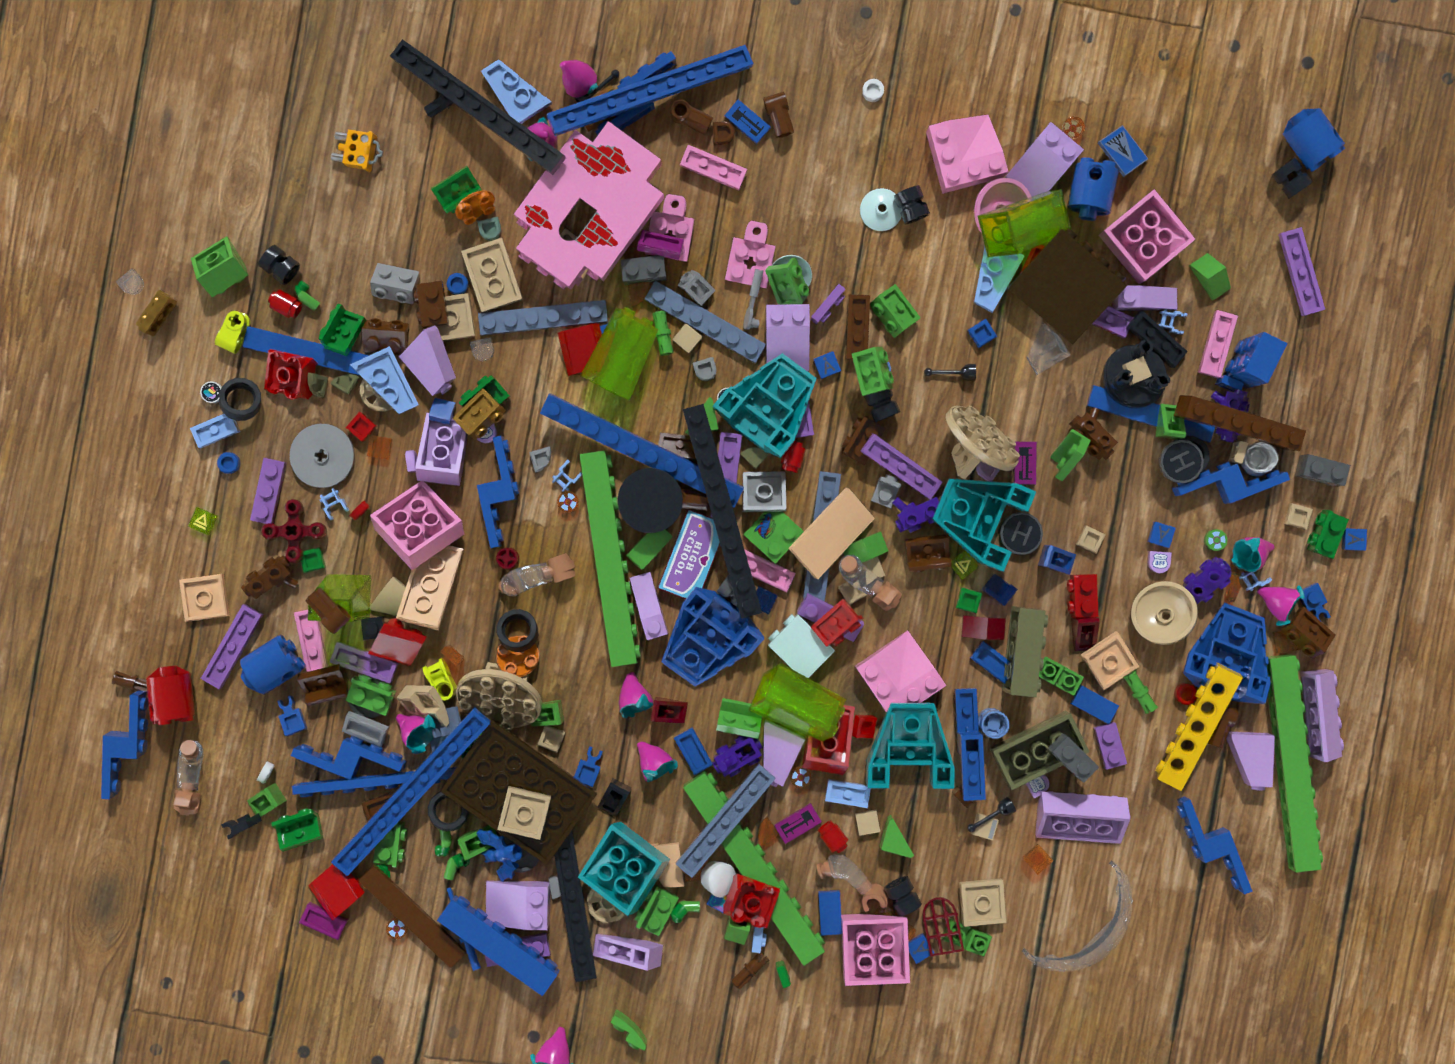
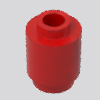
M279 289L276 292L273 291L269 296L268 303H270V309L285 317L295 319L301 312L302 303L290 294Z
M793 442L782 456L780 462L782 464L781 469L798 473V469L802 467L806 449L803 448V443Z
M831 820L824 823L818 829L819 837L832 853L835 851L840 853L848 846L846 843L849 839L840 827Z

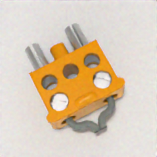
M348 129L347 133H335V139L346 141V143H339L338 150L344 151V154H331V160L339 161L347 167L363 169L370 173L373 164L377 162L379 157L383 156V151L380 150L379 142H377L378 137L372 131L362 132ZM376 147H377V151H378L380 154H377V155L375 156V158H374L375 149H376Z

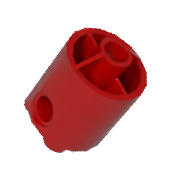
M176 665L158 667L146 677L150 721L153 724H172V719L180 722L194 720L195 710L191 672Z

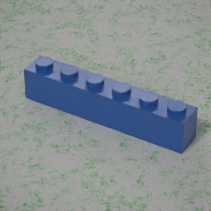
M455 895L437 921L543 996L560 971L557 968L558 965L551 959L546 960L541 957L540 952L532 946L527 947L516 934L511 935L506 932L505 927L501 923L488 919V915L479 908L477 910L474 909L466 898Z

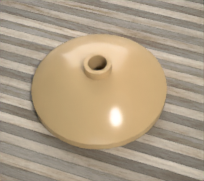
M1168 581L1156 582L1145 587L1136 596L1131 609L1132 622L1137 632L1144 639L1161 645L1173 644L1188 636L1193 630L1198 617L1197 604L1192 594L1185 587ZM1165 614L1170 615V618L1168 620L1163 619V616Z

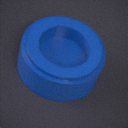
M454 273L447 279V288L452 294L459 295L467 292L469 282L463 274Z
M231 452L221 454L217 460L219 470L227 474L237 472L241 465L240 458Z

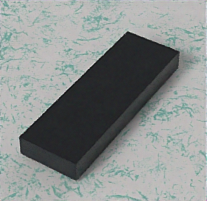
M1143 310L1138 311L1126 327L1141 341L1145 340L1147 342L1149 340L1152 342V351L1171 368H1175L1188 352Z

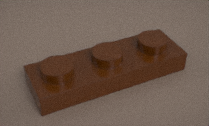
M848 295L846 359L853 360L852 353L868 349L870 295Z

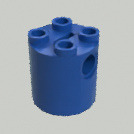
M1320 108L1303 109L1288 120L1283 132L1284 138L1306 169H1310L1311 172L1326 162L1324 158L1329 156L1332 159L1345 149L1343 146L1345 144Z
M1083 157L1075 165L1067 207L1079 213L1080 219L1095 221L1096 216H1106L1111 213L1119 170L1115 167L1116 163L1107 160L1099 163L1094 162L1092 158ZM1092 177H1097V178H1099V179H1098V180H1093V179H1091V178H1092Z
M280 634L240 660L242 667L241 679L248 688L265 695L300 673L302 669L306 668V665L295 654L294 651L297 650L295 644L290 639L286 641L283 635Z

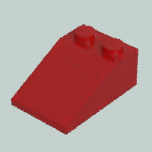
M819 700L812 701L802 768L840 775L845 774L849 767L855 707Z

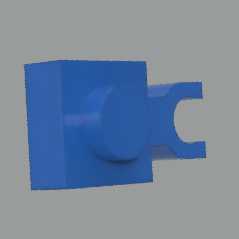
M1314 583L1304 588L1305 598H1300L1302 605L1308 611L1312 610L1313 615L1317 619H1319L1320 613H1323L1325 618H1330L1329 612L1322 606L1327 603V600L1319 584Z
M288 696L289 704L287 706H284L282 700L277 701L279 707L284 711V714L280 715L279 719L284 734L287 737L308 729L302 710L300 708L294 710L295 701L293 696Z
M593 747L588 749L587 761L580 759L574 775L579 781L593 787L600 770V766L595 765V763L600 759L603 752L600 750L597 757H592L591 750Z

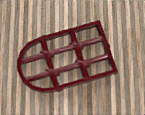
M936 897L929 900L923 909V922L930 956L949 955L950 953L965 951L958 913L954 904L944 897ZM933 901H942L943 915L935 913ZM945 901L952 906L954 913L947 912ZM929 904L931 905L932 917H926V909ZM955 916L958 931L952 932L948 917ZM944 918L948 933L941 934L939 932L937 919ZM932 920L934 922L936 935L929 936L927 921ZM959 934L961 949L954 950L952 936ZM941 937L949 938L951 951L943 952ZM936 938L940 953L933 954L930 939Z

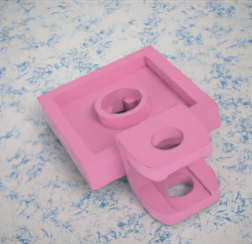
M668 194L664 200L662 213L654 212L652 214L649 231L664 235L669 230H672L676 238L684 239L679 260L687 262L695 219L685 217L686 200L683 196ZM673 201L679 202L677 208H672ZM645 252V254H647V255L657 256V255H655V254H651V253Z
M750 221L746 227L744 239L733 238L725 280L752 285L755 269L763 270L760 287L767 289L768 277L765 270L768 266H772L775 246L765 244L768 232L765 223ZM754 228H760L761 233L759 235H754ZM749 257H753V261L756 262V266H752L751 269H747V265L744 264V260H748Z

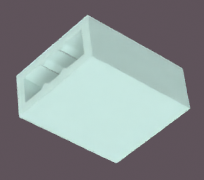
M791 614L783 622L785 627L780 632L775 630L769 636L770 642L768 646L802 679H808L835 650L831 646L826 647L811 626L798 614L795 616Z

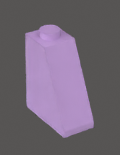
M436 326L424 329L399 358L433 396L440 392L444 394L452 387L451 383L456 376L439 330Z
M765 719L763 767L776 778L771 783L772 786L777 787L778 784L783 786L805 738Z
M1229 731L1226 739L1244 783L1252 786L1251 789L1265 790V787H1273L1275 736L1269 733Z

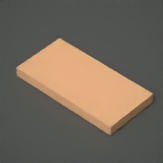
M845 488L788 549L815 579H819L875 518L849 488Z
M448 545L414 570H411L396 616L397 620L439 630L464 552L462 548Z

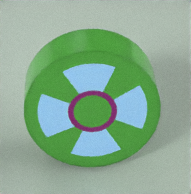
M1210 530L1204 537V543L1210 550L1219 551L1227 545V535L1221 530Z

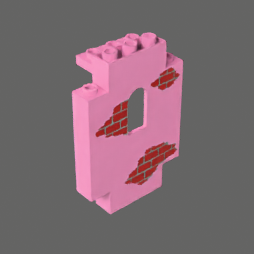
M609 121L593 142L575 130L560 150L566 157L564 162L554 175L545 170L514 213L518 219L516 222L525 230L530 228L516 247L520 253L519 257L528 264L531 261L537 265L536 269L544 276L548 274L555 278L553 282L562 289L568 287L571 290L575 284L579 286L583 280L581 275L586 269L588 270L586 274L596 281L601 279L604 282L664 199V194L649 183L661 167V159ZM579 199H582L597 211L575 240L566 241L559 235L560 225Z

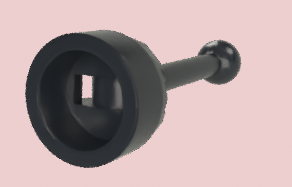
M613 70L611 75L598 85L597 89L591 94L575 97L576 102L579 103L591 98L613 78H618L620 75L619 71Z
M966 364L961 370H932L926 368L924 374L925 376H931L932 374H961L962 378L967 381H976V364Z
M1006 797L999 802L997 811L975 824H969L967 829L969 832H974L977 827L999 814L1009 816L1015 813L1016 808L1012 801Z

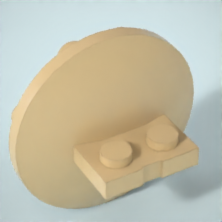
M953 406L946 413L947 424L959 442L952 451L958 476L966 479L980 462L1004 471H1011L1016 467L1020 457L1014 448L1016 443L1011 438L1006 437L995 426L996 422L991 417H983L972 406L968 408Z
M490 662L487 663L486 669L472 671L464 675L456 689V698L460 708L469 714L475 707L490 721L492 719L493 721L501 722L499 725L508 731L533 723L540 715L542 700L538 691L527 682L529 674L518 677L502 671L498 664Z

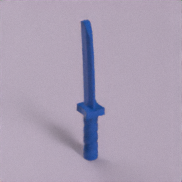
M450 887L447 888V892L449 894L450 900H452L454 894L452 888ZM462 938L459 939L460 943L464 942L472 970L480 969L475 948Z

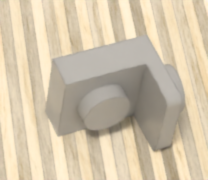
M694 270L686 272L678 284L700 306L715 292V289Z
M887 474L885 478L879 477L871 501L891 509L892 502L895 500L898 489L901 487V484L897 482L898 478Z

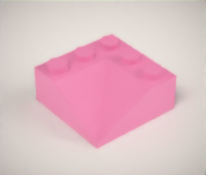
M989 115L949 120L928 127L926 134L942 194L1003 178L1008 173L1004 153Z
M1155 189L1098 235L1138 284L1146 281L1195 240L1193 235Z
M420 481L370 515L374 530L411 570H414L464 535L462 520L424 481Z
M908 630L855 665L885 712H887L890 703H921L946 686Z
M870 914L841 915L843 979L845 986L910 983L907 917Z

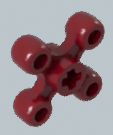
M291 499L285 504L288 521L283 526L267 523L261 529L262 536L267 540L284 537L288 541L285 558L290 563H299L303 559L304 553L300 543L304 537L310 536L314 539H322L327 534L326 526L320 522H315L308 526L302 524L300 515L304 507L296 499ZM294 504L296 505L295 511L292 510ZM293 527L297 528L295 530L297 532L296 535L291 534L293 533V531L291 530ZM319 527L320 532L316 534L315 530ZM272 528L273 533L270 535L269 530ZM294 551L296 552L295 558L292 557Z

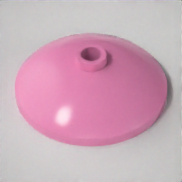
M1011 178L995 179L983 187L975 202L974 216L977 227L984 237L995 243L1007 244L1017 241L1028 231L1034 215L1033 200L1022 203V205L1019 204L1016 207L1005 208L1018 204L1017 202L1032 199L1028 189L1019 181ZM996 208L999 210L998 215L995 213Z

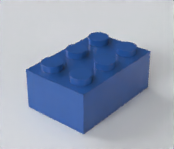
M1266 332L1240 340L1234 350L1236 352L1234 359H1231L1226 365V375L1244 383L1243 387L1246 389L1268 383L1288 343Z

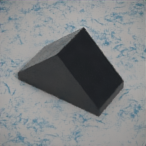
M612 778L597 808L616 817L628 797L631 787Z

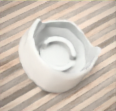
M1253 443L1247 446L1241 465L1249 475L1262 476L1275 468L1279 460L1278 453L1268 443Z
M711 861L702 869L701 883L714 896L721 898L728 895L733 876L736 875V872L727 863Z

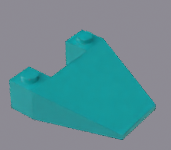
M948 479L932 519L977 562L1004 572L1012 552L992 544L991 540L1005 506L1008 505L1020 511L1029 512L1036 491L1017 483Z
M890 703L866 759V784L868 788H889L890 765H930L929 782L932 788L954 789L955 767L934 703Z

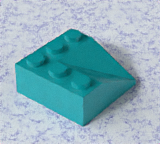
M620 821L610 825L578 878L629 916L639 910L671 859Z

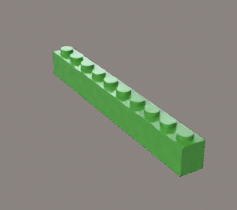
M607 451L580 454L611 667L635 664L638 662V658H641L640 646L635 645L634 637L638 636L637 625L632 624L631 616L635 615L633 603H629L628 595L632 594L630 581L626 582L625 573H628L627 560L623 561L622 552H625L624 539L620 540L619 538L622 524L621 519L616 517L615 511L619 510L618 498L613 497L612 489L616 488L615 478L610 476L609 468L613 467L611 455H607Z
M1295 655L1269 656L1267 672L1271 684L1268 692L1272 735L1275 736L1274 751L1288 868L1296 873L1322 870L1323 855L1321 850H1319L1318 844L1321 837L1316 827L1318 813L1313 802L1315 790L1311 785L1313 770L1308 760L1310 747L1306 744L1308 728L1303 719L1305 705L1301 701L1300 694L1303 691V687L1298 677L1300 663Z
M704 770L685 783L683 788L708 824L729 798L724 791L719 792L715 786L718 782L712 773L707 774ZM739 822L721 844L743 876L780 888L771 918L803 966H805L825 952L823 946L825 941L819 932L815 934L811 928L814 925L808 915H802L799 910L802 907L795 897L791 898L787 891L790 889L783 879L779 881L775 875L778 872L771 861L767 863L763 857L766 855L760 844H754L751 839L754 836L747 826L743 827Z

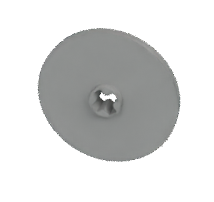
M315 424L303 429L295 437L290 448V463L294 473L304 483L313 487L326 488L339 484L349 475L354 464L355 454L351 440L341 429L329 424ZM322 450H324L327 458L322 459V462H320L321 459L317 457V454L322 453Z

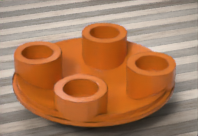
M486 190L474 192L458 204L455 214L466 225L473 224L482 214L490 215L495 211L493 205L495 197L492 192Z
M513 636L508 639L512 642H521L527 636ZM502 644L497 648V664L504 672L523 677L530 674L538 664L539 650L536 644L524 652L507 650Z

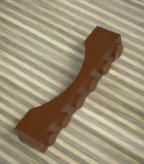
M1189 395L1179 396L1174 416L1238 433L1291 451L1301 450L1306 430Z

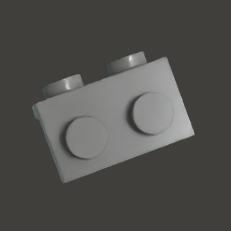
M377 263L370 281L372 296L400 303L413 304L415 300L414 291L420 278L419 271Z

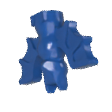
M479 829L476 834L480 842L494 847L481 853L486 859L485 862H503V865L497 870L500 880L503 882L506 878L512 879L515 875L514 870L519 867L515 862L522 857L521 847L517 844L506 845L504 842L505 837L495 835L491 829L489 831Z

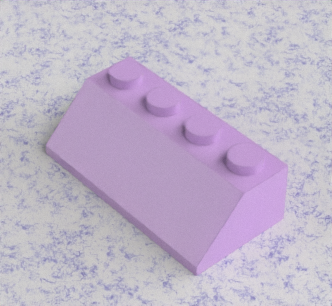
M1328 669L1301 671L1305 723L1308 728L1307 744L1310 747V757L1323 762L1342 757L1344 744L1342 738H1340L1339 731L1342 723L1337 710L1340 705L1335 690L1337 677L1334 671Z
M1053 791L1041 792L1037 806L1036 838L1121 844L1130 821L1128 800L1125 797L1056 793Z

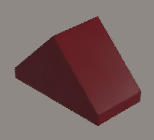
M963 615L961 637L1004 640L1006 618Z
M1083 617L1071 619L1074 652L1087 651L1097 644L1099 618Z
M655 697L651 721L685 723L688 702Z

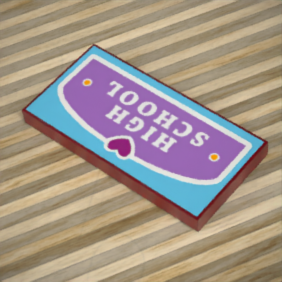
M690 509L687 510L657 589L686 599L695 587H704L720 546L713 518Z

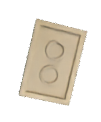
M503 238L461 251L482 313L523 300Z

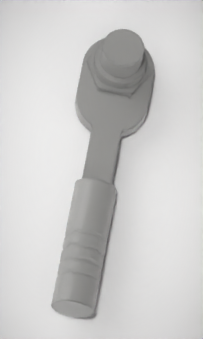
M755 269L749 294L751 298L743 323V327L746 330L759 327V320L752 317L755 298L758 297L763 276V270Z

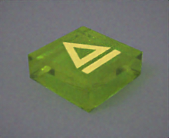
M196 507L188 527L210 535L218 515Z
M966 550L951 561L952 569L961 580L979 567Z

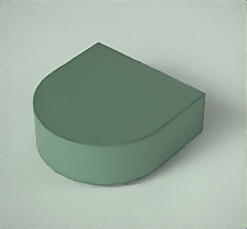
M499 217L477 221L479 232L485 240L493 241L501 236L502 229Z

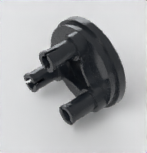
M1143 340L1140 344L1121 347L1112 353L1105 362L1102 373L1104 387L1109 396L1122 406L1128 408L1149 406L1160 398L1165 387L1170 383V377L1167 375L1165 365L1162 359L1152 351L1153 344L1149 340L1147 342ZM1144 356L1152 376L1130 385L1133 375L1129 376V374L1132 372L1124 370L1122 365Z
M656 468L637 470L624 480L619 489V512L629 526L640 532L656 533L669 528L678 519L682 510L683 496L680 486L670 474Z

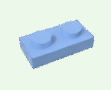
M225 414L190 428L198 448H203L240 432L236 421L228 418Z
M828 779L825 801L868 808L871 788L863 784Z
M754 927L752 952L760 953L761 947L766 945L767 934L763 933L762 927Z

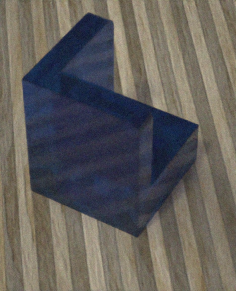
M993 574L981 590L997 603L1005 606L1018 589L1012 584H1008L998 575Z

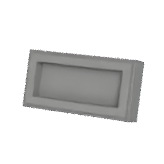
M349 711L346 715L342 732L382 747L389 726Z

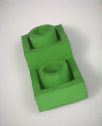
M666 530L646 533L626 556L642 570L673 536Z
M1046 656L1043 659V669L1039 671L1040 678L1075 696L1085 678Z
M949 918L952 932L958 931L956 921ZM959 922L964 949L985 956L992 936L971 926L964 927ZM945 927V930H944L943 933H948V932H947V927ZM959 934L953 935V944L961 946ZM941 937L944 941L949 942V938Z
M616 1009L611 1019L613 1027L621 1032L627 1031L625 1041L628 1042L630 1047L639 1050V1048L645 1050L647 1039L641 1029L629 1017Z

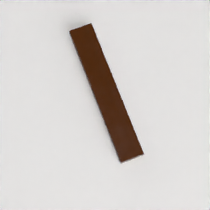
M374 864L359 878L358 881L448 967L452 968L466 954V950L378 866Z

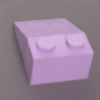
M1050 122L1005 178L1015 179L1022 183L1028 189L1033 201L1038 204L1084 149Z
M809 304L766 305V364L783 353L809 372Z
M426 413L415 467L417 481L460 486L467 433L453 420V417L449 425L429 420V413Z
M486 881L487 918L509 928L548 930L550 925L551 891L549 881Z

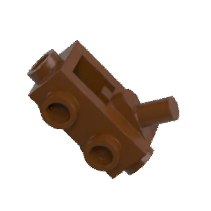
M1091 408L1090 413L1087 412L1082 417L1077 415L1069 423L1071 426L1069 431L1074 429L1091 440L1087 447V451L1091 456L1096 457L1098 460L1102 457L1107 460L1115 452L1112 448L1118 442L1096 421L1099 409Z
M282 555L275 559L273 557L269 558L264 562L262 569L258 572L254 570L245 577L246 580L241 589L248 597L252 595L256 600L273 586L278 588L284 583L295 588L298 581L288 576L291 564Z

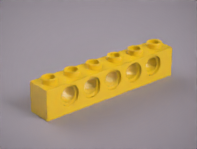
M1216 663L1215 667L1211 666L1206 674L1208 680L1205 686L1200 685L1195 696L1198 699L1194 705H1189L1185 714L1188 716L1185 723L1179 724L1175 732L1178 735L1174 742L1170 741L1165 751L1167 753L1165 760H1160L1155 770L1158 772V780L1180 791L1184 788L1243 678L1240 673L1219 663ZM1216 683L1224 686L1223 690L1219 693L1211 690L1212 686ZM1206 702L1214 705L1213 709L1209 712L1201 709V706ZM1195 721L1203 723V727L1200 730H1193L1191 725ZM1185 740H1190L1193 742V746L1189 749H1184L1181 743ZM1174 759H1181L1183 764L1180 767H1173L1171 762Z

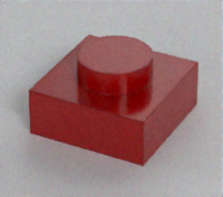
M359 411L345 428L361 442H364L377 425Z
M855 715L852 736L855 738H874L877 717L873 715Z

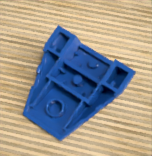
M695 587L681 606L661 662L696 687L718 674L725 667L732 666L737 660L751 655L764 640V636L750 617L741 619L738 608L717 592Z
M1224 603L1188 653L1183 674L1194 686H1205L1208 680L1206 674L1211 666L1215 667L1216 663H1219L1240 673L1243 677L1231 699L1232 701L1265 704L1271 684L1267 672L1269 661L1265 650V645L1267 644L1265 618ZM1216 683L1212 686L1211 690L1219 693L1223 690L1224 686Z

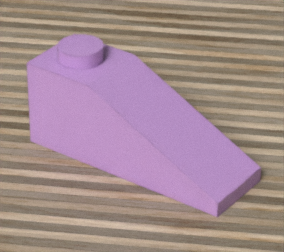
M1127 286L1112 302V308L1118 311L1177 310V288Z
M647 572L631 577L630 581L646 639L650 640L667 635L669 632L651 573Z
M596 934L593 956L648 971L661 966L663 945L641 939Z

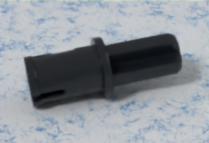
M439 94V98L424 106V111L428 117L432 118L446 108L450 109L449 106L454 103Z

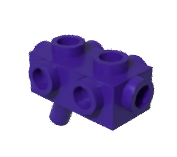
M1235 389L1234 393L1227 391L1226 397L1217 391L1211 395V398L1221 405L1247 413L1249 411L1248 392ZM1216 428L1215 432L1221 436V440L1232 443L1234 439L1237 440L1238 435H1241L1220 428Z
M897 497L892 504L901 511L897 515L898 520L895 521L899 532L909 530L912 533L922 528L920 524L926 521L929 524L934 523L935 521L932 518L939 504L938 498L935 497L916 506L914 502L906 505Z
M1214 557L1212 560L1207 559L1200 565L1199 571L1195 574L1193 572L1190 573L1183 580V587L1192 594L1197 604L1201 601L1206 603L1214 596V590L1218 587L1223 589L1230 583L1231 567L1223 559ZM1200 587L1202 590L1198 592L1195 588Z
M739 736L734 740V745L728 747L726 744L716 750L717 754L714 755L715 761L712 762L718 774L722 772L724 777L728 774L732 777L741 772L740 768L746 764L751 766L760 761L759 757L762 756L760 750L763 749V746L759 739ZM746 745L751 747V751L748 753L743 751V747Z

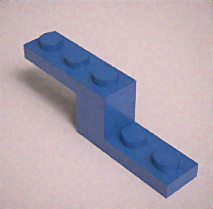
M672 51L667 54L666 52L660 54L652 64H645L637 70L638 73L634 76L623 78L619 82L620 85L617 86L618 89L666 72L677 64L676 57ZM654 102L615 115L616 118L610 121V123L622 131L654 110ZM608 121L601 123L597 127L598 130L595 131L597 136Z
M503 436L493 437L502 480L477 485L490 548L502 546L501 542L504 541L502 529H498L496 522L499 520L498 510L493 508V505L516 500L517 494H520L517 481H513L512 473H515L513 461H509L507 454L510 452V445L508 440H504Z
M1229 462L1218 465V470L1210 473L1209 470L1201 472L1198 478L1190 482L1177 483L1178 486L1173 487L1172 490L1175 496H1181L1215 482L1223 503L1230 504L1290 480L1288 472L1279 473V470L1267 473V478L1259 480V478H1255L1245 483L1238 464L1230 465Z
M977 688L954 689L957 753L961 756L963 800H986L983 734L979 732Z
M136 691L130 695L129 732L110 731L103 735L101 799H111L120 791L121 781L118 780V773L121 769V760L119 758L138 759L147 750L148 744L147 740H145V732L148 728V720L146 719L148 698H146V691Z
M354 736L342 741L336 759H333L334 756L329 753L322 752L320 754L315 752L313 747L306 744L293 748L291 756L349 780L356 776L363 757L399 772L405 768L407 763L406 760L402 759V755L395 752L386 753L382 751V747L374 744L366 745L362 739Z
M1185 796L1177 799L1179 804L1177 811L1179 816L1184 818L1187 825L1184 826V830L1194 844L1191 847L1194 856L1204 863L1223 857L1226 868L1231 870L1233 877L1230 879L1235 890L1238 889L1244 895L1253 892L1231 832L1222 827L1203 834L1191 800Z

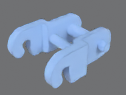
M1165 309L1160 311L1162 318L1161 323L1158 325L1161 328L1169 329V333L1183 335L1184 331L1174 329V317H1187L1188 314L1180 311L1170 313ZM1167 316L1171 317L1169 326L1165 325Z
M569 460L559 468L561 472L557 476L554 475L552 477V483L557 482L563 488L562 492L568 491L569 485L572 482L575 484L583 475L580 472L573 480L564 473L566 465L570 463ZM561 475L569 481L567 484L559 479Z
M332 488V492L328 495H320V502L324 503L325 508L323 510L329 520L334 519L330 515L329 509L337 503H341L346 512L349 511L345 500L340 499L339 491ZM335 496L336 501L328 504L327 500Z
M1242 572L1239 579H1243L1246 583V591H1253L1254 587H1262L1272 581L1271 577L1265 581H1258L1254 572H1246L1245 574ZM1252 575L1255 583L1251 584L1247 576Z

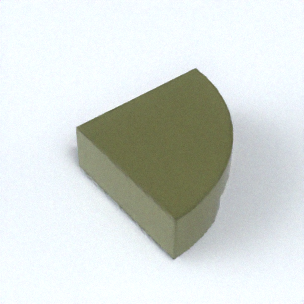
M308 373V386L313 395L324 398L328 377Z
M344 374L333 379L330 384L350 396L361 377L354 374Z
M753 447L744 450L740 455L756 469L770 453L763 451L759 447Z

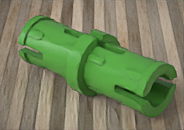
M658 311L652 313L656 330L654 335L659 344L660 356L673 354L670 338L671 329L668 328L666 312Z
M1135 670L1124 677L1133 692L1132 696L1137 698L1145 714L1153 712L1158 708L1148 693V687L1143 685Z

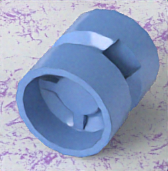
M986 708L978 715L979 729L986 736L998 739L1008 732L1009 720L1001 711L995 708Z

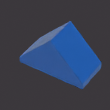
M1044 545L1038 565L1070 575L1076 554L1055 546Z

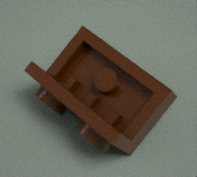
M443 281L416 284L417 290L414 291L415 302L419 303L420 312H417L419 325L422 324V327L427 329L432 326L449 324Z
M377 318L367 320L362 327L363 352L376 353L390 346L394 355H401L407 349L409 324L399 320L391 322L381 321Z
M947 534L905 539L906 563L909 571L942 570L952 566L949 553V537Z
M340 664L298 674L297 681L305 693V704L307 706L348 696V679Z

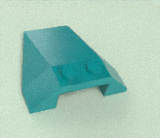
M782 353L760 367L752 375L743 378L735 386L726 389L715 402L713 408L732 428L763 451L781 458L795 441L817 378Z

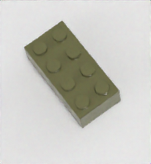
M1011 606L1005 658L1012 663H1008V665L1005 663L1004 677L1007 674V681L1002 685V691L1010 695L1037 697V692L1041 690V680L1039 679V671L1043 669L1041 651L1046 645V637L1043 636L1044 628L1048 625V615H1045V610Z
M1065 710L989 748L1007 786L1011 790L1063 765L1047 749L1062 733L1067 735L1085 754L1089 753V749L1071 713Z

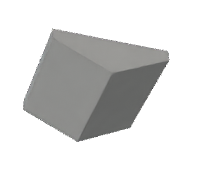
M743 472V512L786 511L785 472Z

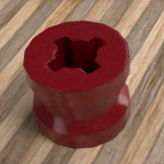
M503 548L497 553L496 562L501 568H513L519 562V554L513 548Z

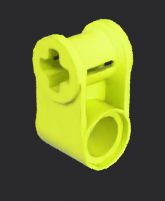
M238 311L229 312L215 338V345L237 354L242 347L247 326H250L251 323L248 315ZM236 318L241 321L240 325L235 322Z
M440 658L439 662L429 667H423L426 679L431 686H434L442 700L455 697L457 685L443 658ZM444 684L448 685L451 689L448 696L443 695L441 691Z

